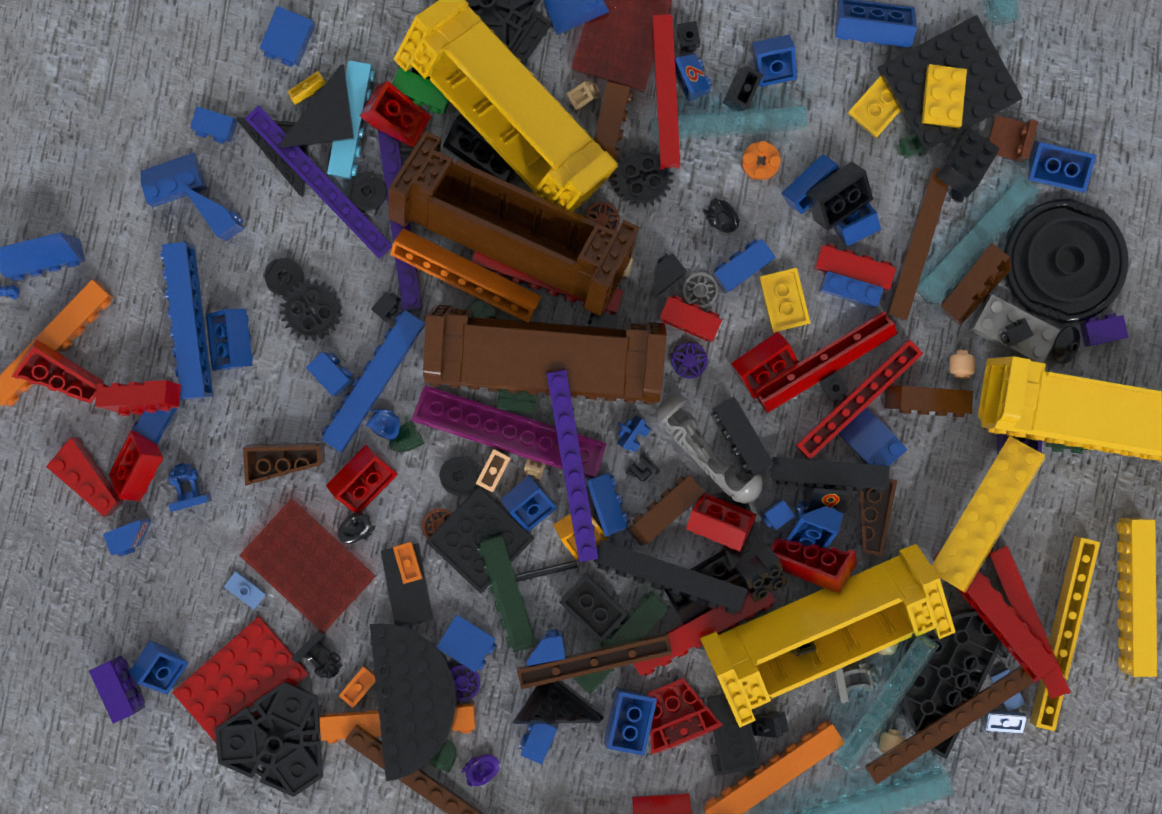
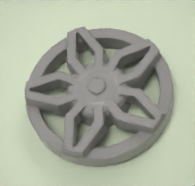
M699 272L692 274L686 279L682 291L683 297L689 305L700 298V302L703 305L699 306L706 308L717 299L719 288L716 280L711 275ZM699 276L697 284L694 281H690L693 277ZM702 276L704 278V283H700V279ZM707 278H709V279L713 282L714 285H712V284L706 285V283H707ZM687 283H688V284H693L694 287H693V288H690V287L687 285ZM708 287L715 288L712 291H708ZM686 288L689 291H693L688 297L686 295ZM715 292L714 298L710 302V298L707 294H712ZM694 295L696 299L690 301V298ZM702 298H707V304L702 300Z

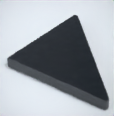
M344 64L338 67L279 144L280 149L354 139Z
M236 117V120L299 196L304 197L305 181L244 117ZM273 120L286 134L289 133L296 123ZM309 145L299 146L308 156Z
M556 681L536 686L513 720V723H600L604 717Z

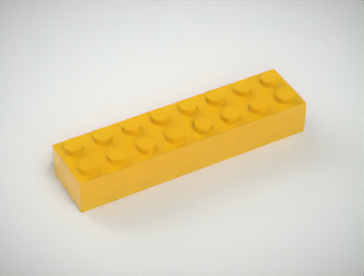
M1011 436L1008 437L932 564L939 578L963 592L967 591L1046 459L1044 454Z
M1143 517L1119 518V522L1116 525V530L1119 534V541L1117 542V552L1119 553V560L1117 561V570L1119 572L1117 589L1120 591V599L1117 601V607L1120 611V618L1117 621L1118 629L1120 630V638H1118V648L1120 649L1118 666L1120 671L1133 677H1157L1156 521Z

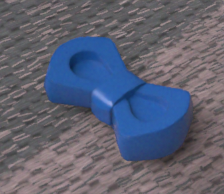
M0 286V297L8 296L15 300L19 297L20 290L16 286Z

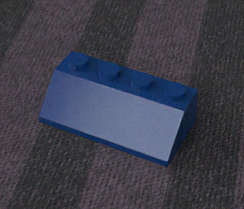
M862 0L838 1L835 38L858 40L862 43L873 42L880 45H896L901 48L912 47L917 29L915 7Z

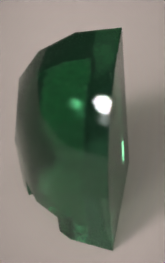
M412 420L400 426L398 436L389 442L390 449L396 452L410 451L425 444L422 436L417 434L416 425Z
M448 740L442 751L430 764L437 769L450 773L457 757V749L454 743Z

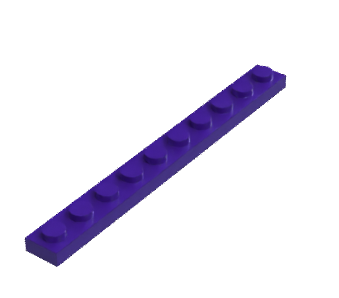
M259 105L245 118L379 259L392 248L393 245L299 147L279 148V144L287 134Z
M378 130L388 202L389 187L402 168V158L399 140ZM390 220L393 243L403 228L412 232L410 222L404 227ZM395 258L402 310L421 309L422 303L417 268Z
M566 369L546 372L579 562L598 559Z

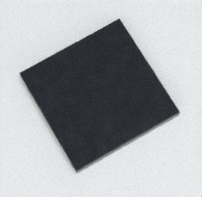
M478 486L426 540V543L482 594L534 540V537Z

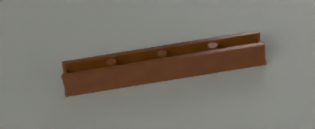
M936 167L929 172L886 311L888 316L900 318L901 320L908 319L949 185L935 177L939 170Z
M664 633L569 655L563 660L517 667V674L522 690L672 655L668 634Z

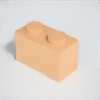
M493 449L476 484L494 492L512 457Z

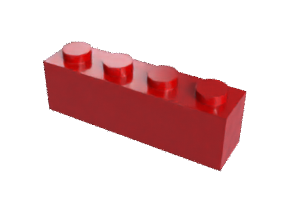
M828 243L819 248L813 268L825 273L829 271L882 287L883 291L890 290L896 267H893L891 262L881 260V262L873 261L874 258L871 256L863 255L860 257L855 255V252L852 250H837V246Z

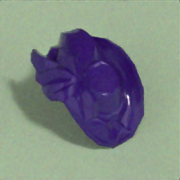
M491 754L473 757L466 763L461 773H466V782L470 788L472 786H481L496 776L500 770V762Z

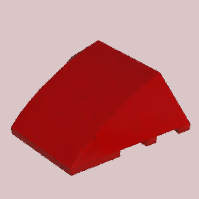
M683 678L647 693V695L657 698L650 729L651 755L685 744L723 726Z

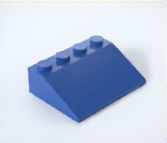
M62 232L0 247V272L5 278L12 279V281L23 280L24 276L31 275V277L43 275V271L57 272L64 266H68V268L80 266L81 262H85L81 240Z

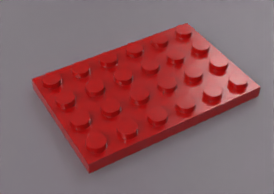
M259 616L172 693L216 743V726L244 707L253 705L256 699L283 681L297 685L310 673L300 661L295 663L291 659L294 654ZM256 711L254 713L256 717H259L261 715L259 711Z

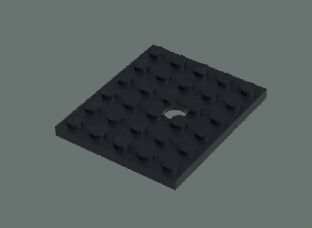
M977 15L877 68L923 152L1023 99ZM929 64L967 69L962 126L960 128L922 123L926 72Z

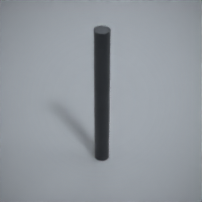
M576 560L503 577L502 583L507 585L578 568Z

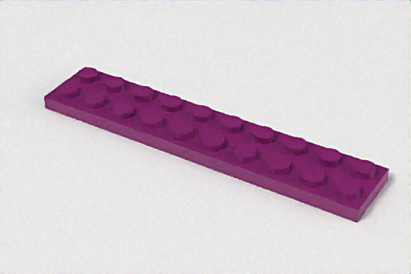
M424 385L412 416L413 422L563 469L556 427ZM577 434L584 477L596 478L607 443Z

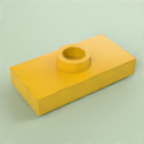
M317 71L288 90L287 93L293 103L297 105L325 86L326 81L320 72Z

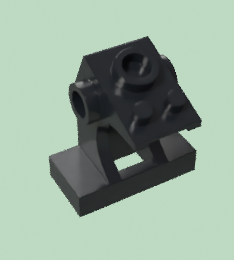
M319 629L291 659L295 663H298L303 657L308 659L316 667L314 672L320 678L330 679L339 673V669L343 664L340 662L341 657L335 651L331 652L320 641L327 633ZM320 650L328 658L324 664L315 657Z

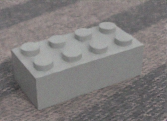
M993 294L988 295L983 301L968 329L1021 358L1031 359V361L1044 363L1058 333L1061 331ZM1025 318L1034 336L1007 347L1006 344L1002 343L999 334L1006 330L1005 326L1014 322L1018 324L1017 320Z

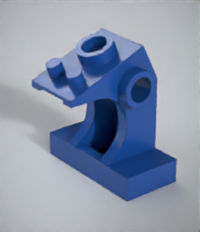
M184 463L177 464L172 468L168 481L171 486L175 485L178 502L168 504L170 512L212 501L210 494L201 496L197 483L199 478L196 468L192 467L191 463L186 465ZM189 480L192 491L184 493L182 481Z

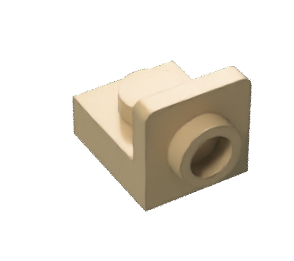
M592 81L583 82L567 93L575 110H579L593 100L600 98L599 89Z
M527 458L523 474L527 477L530 475L533 479L541 480L546 464Z

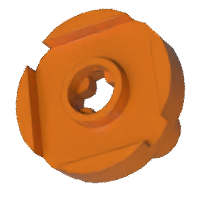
M766 141L755 142L748 146L742 158L744 172L755 180L770 179L776 174L781 163L778 150ZM758 156L766 159L764 166L762 164L757 165Z

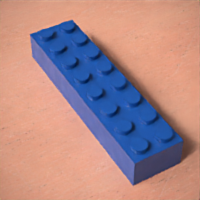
M187 242L163 244L160 256L165 265V269H163V278L167 281L165 296L169 300L170 305L167 312L169 319L172 321L170 335L171 338H174L175 346L172 347V352L177 362L175 374L179 378V384H181L180 396L181 399L189 400L214 397L195 246Z

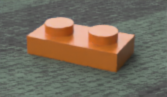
M412 541L394 546L393 550L403 584L422 579V573Z
M363 666L340 693L339 697L354 708L376 682L375 674L366 666Z

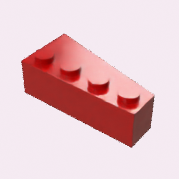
M37 339L19 362L11 376L16 379L29 381L28 383L34 385L39 384L48 387L49 390L65 393L67 396L90 404L96 398L97 384L104 383L102 379Z
M168 380L144 381V383L129 382L128 385L111 383V386L103 383L97 384L95 407L118 412L119 416L128 417L130 414L143 415V412L157 413V410L170 411L171 408L179 407L181 384Z
M71 437L46 466L104 517L111 516L123 502L122 499L118 498L114 487L106 479L101 468L96 465L89 451L84 448L79 437Z
M776 539L771 547L781 562L783 572L839 594L857 565L856 553L853 550H848V552L839 551V548L834 547L826 549L820 548L819 545L815 544L807 546L801 545V542Z

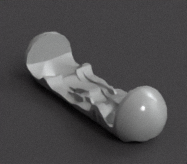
M679 395L664 399L657 409V417L665 431L734 501L743 504L754 501L760 495L763 487L761 474H756L750 481L740 480L735 474V467L732 464H724L711 451L703 438L697 434L696 427L698 423L696 420L688 417L683 418L679 415V410L689 400Z

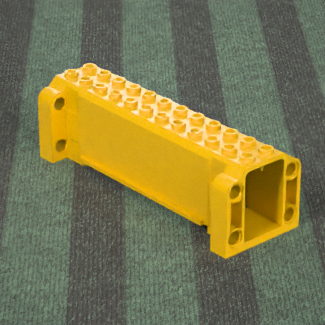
M438 0L416 15L394 57L395 62L405 72L414 67L424 79L430 76V81L533 190L532 194L574 212L615 171L618 163L607 151L604 152L587 131L563 108L560 102L549 93L547 88L521 63L520 59L508 49L507 45L481 20L480 16L468 6L469 3L466 0Z
M1014 356L987 359L978 418L981 420L982 428H988L989 433L1007 434V436L1023 437L1030 440H1040L1048 443H1058L1065 446L1082 447L1083 449L1099 450L1106 453H1117L1124 456H1134L1162 462V391L1046 372L1045 363L1034 362L1031 359Z
M916 543L899 550V556L849 577L840 594L824 588L718 635L717 632H713L700 638L739 727L756 721L752 709L770 702V696L774 698L904 641L912 637L913 633L917 637L934 630L938 638L942 639L956 632L940 578ZM811 641L814 642L817 648L816 651L800 656L790 652Z

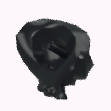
M714 198L710 201L708 210L703 209L711 227H715L724 233L734 232L739 227L740 220L736 211L725 200Z
M353 513L340 525L338 538L345 544H352L362 539L366 540L376 526H371V517L367 513Z

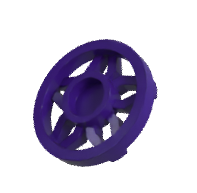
M684 343L673 352L671 359L672 367L683 378H696L706 369L707 355L701 346L695 343ZM686 346L685 354L683 352H678L681 348ZM689 346L692 348V353H688ZM694 347L698 348L702 353L694 355ZM676 355H682L683 357L679 359ZM697 356H704L701 360H697ZM675 360L682 362L678 369L675 366ZM704 361L703 368L700 371L699 365H697V363H701ZM694 366L697 367L698 373L693 370ZM681 367H686V369L680 373ZM690 368V372L694 375L688 376L684 375V373Z
M461 664L454 666L451 670L452 672L454 671V676L456 677L457 692L458 690L462 691L458 701H467L478 693L481 680L478 672H474L471 669L464 675L462 668H469ZM457 669H459L461 675L457 674ZM474 673L473 677L469 679L468 675ZM475 677L477 678V687L474 683H471ZM471 685L475 690L469 689V686ZM465 690L469 693H473L470 696L463 697L465 694Z

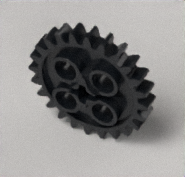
M639 145L638 151L631 147L630 154L624 151L625 158L618 157L620 161L617 167L618 170L612 173L617 177L612 178L611 181L617 182L613 186V189H619L617 196L624 195L622 202L627 199L630 200L629 206L635 202L636 208H639L640 203L643 204L644 209H646L647 203L654 207V201L656 200L658 203H661L660 196L666 198L667 194L664 191L671 190L667 184H673V180L669 179V177L673 176L674 173L668 172L671 168L660 169L659 154H655L656 148L650 152L649 146H646L645 151H642ZM649 160L653 163V167L646 169L643 167V162ZM632 167L636 173L633 176H628L625 173V169ZM655 170L659 171L657 174L647 176L645 181L638 179L630 184L626 183L629 180L639 178L640 173L647 175ZM652 178H656L660 181V185L652 187L649 181ZM634 185H639L642 188V192L635 194L631 188Z
M309 278L306 284L299 280V287L292 284L294 290L287 289L286 292L289 296H282L286 303H280V306L285 308L279 312L280 314H285L281 321L288 322L285 328L292 327L290 334L298 332V339L301 335H305V341H307L309 336L315 341L318 335L322 340L323 333L329 336V329L336 330L333 325L334 323L340 324L336 317H342V314L337 312V310L342 309V306L337 305L341 299L334 298L337 291L331 293L332 286L330 285L325 288L324 281L321 285H318L317 279H315L313 284H311ZM316 292L319 295V299L317 301H310L308 294ZM300 296H304L310 307H316L314 312L322 321L321 324L317 322L316 318L311 312H306L308 310V307L302 301ZM296 302L301 303L303 310L295 312L292 309V305ZM326 307L330 310V315L322 317L319 310ZM310 318L314 321V326L307 328L304 326L303 321Z

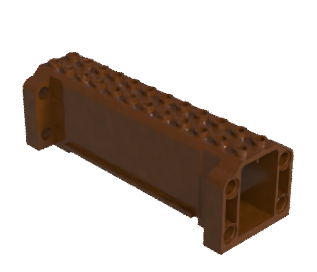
M425 131L389 187L388 219L404 227L410 221L417 223L443 237L566 293L586 300L584 309L601 316L612 299L631 260L640 227L623 220L618 231L615 232L459 160L455 163L453 158L440 153L441 137Z
M435 304L426 315L423 377L424 383H429L430 386L439 387L441 384H447L450 388L468 386V389L479 390L480 387L488 388V391L495 392L499 391V389H507L509 393L527 391V394L537 395L538 392H543L550 396L546 372L566 369L571 398H577V395L585 396L586 399L590 400L603 397L606 401L624 399V402L636 403V400L650 405L660 402L667 340L665 323H626V330L532 321L527 323L520 320L472 317V310L458 309L452 308L453 306L439 304Z

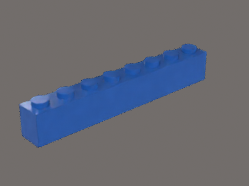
M407 311L400 312L394 321L396 325L393 329L390 328L384 336L385 342L383 345L379 344L374 351V359L366 363L363 368L365 371L363 376L355 380L353 384L355 388L352 393L348 392L342 401L344 405L341 410L337 409L332 416L333 422L322 431L324 436L321 440L339 452H344L426 325V323Z

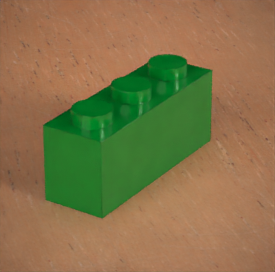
M401 67L398 68L392 82L393 86L419 107H422V105L429 107V111L437 115L446 113L450 101L429 79H424L422 76L408 70L405 72Z

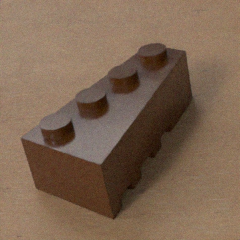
M888 386L885 389L884 409H898L899 413L911 414V410L917 411V414L929 415V412H935V416H947V413H953V417H964L965 414H972L973 391L915 386Z

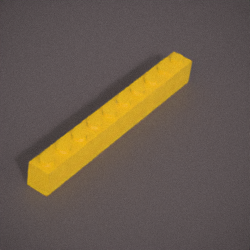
M1074 536L1049 639L1066 680H1068L1100 546L1098 541ZM1043 679L1039 681L1030 723L1039 728L1055 731L1064 695L1051 699Z

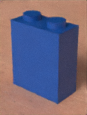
M277 6L259 49L264 53L263 56L271 60L277 58L282 60L281 63L288 67H292V65L299 67L316 25L311 19Z
M456 615L436 648L476 672L477 669L482 670L487 662L484 660L487 653L491 654L497 644L494 643L495 638Z

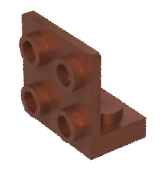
M998 115L995 116L989 141L1000 148L996 156L1019 162L1029 159L1038 121L1030 119L1025 123Z

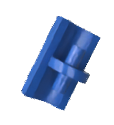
M637 415L632 421L627 419L624 425L618 422L617 425L621 429L617 435L621 438L617 444L626 450L629 449L636 452L641 444L635 440L636 436L639 433L646 437L651 429L645 424L646 421Z

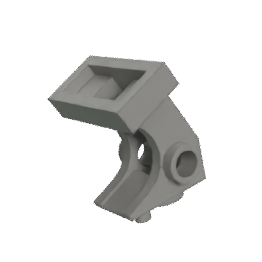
M869 662L859 663L858 667L840 668L833 671L837 696L841 703L849 702L848 691L863 688V691H872L878 686L880 681L879 670H876V666L870 665ZM860 673L862 682L851 684L850 674Z

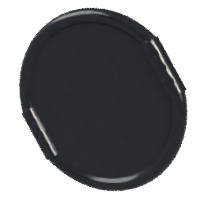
M1071 198L1047 201L1024 214L1010 232L1004 253L1010 256L1012 270L1006 275V280L1016 299L1027 311L1061 324L1084 321L1104 311L1119 295L1128 272L1129 257L1126 241L1115 221L1104 210Z

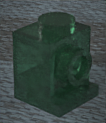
M915 134L899 140L897 150L900 156H904V159L928 151L924 152L919 140L917 142ZM908 144H912L914 149L909 150Z

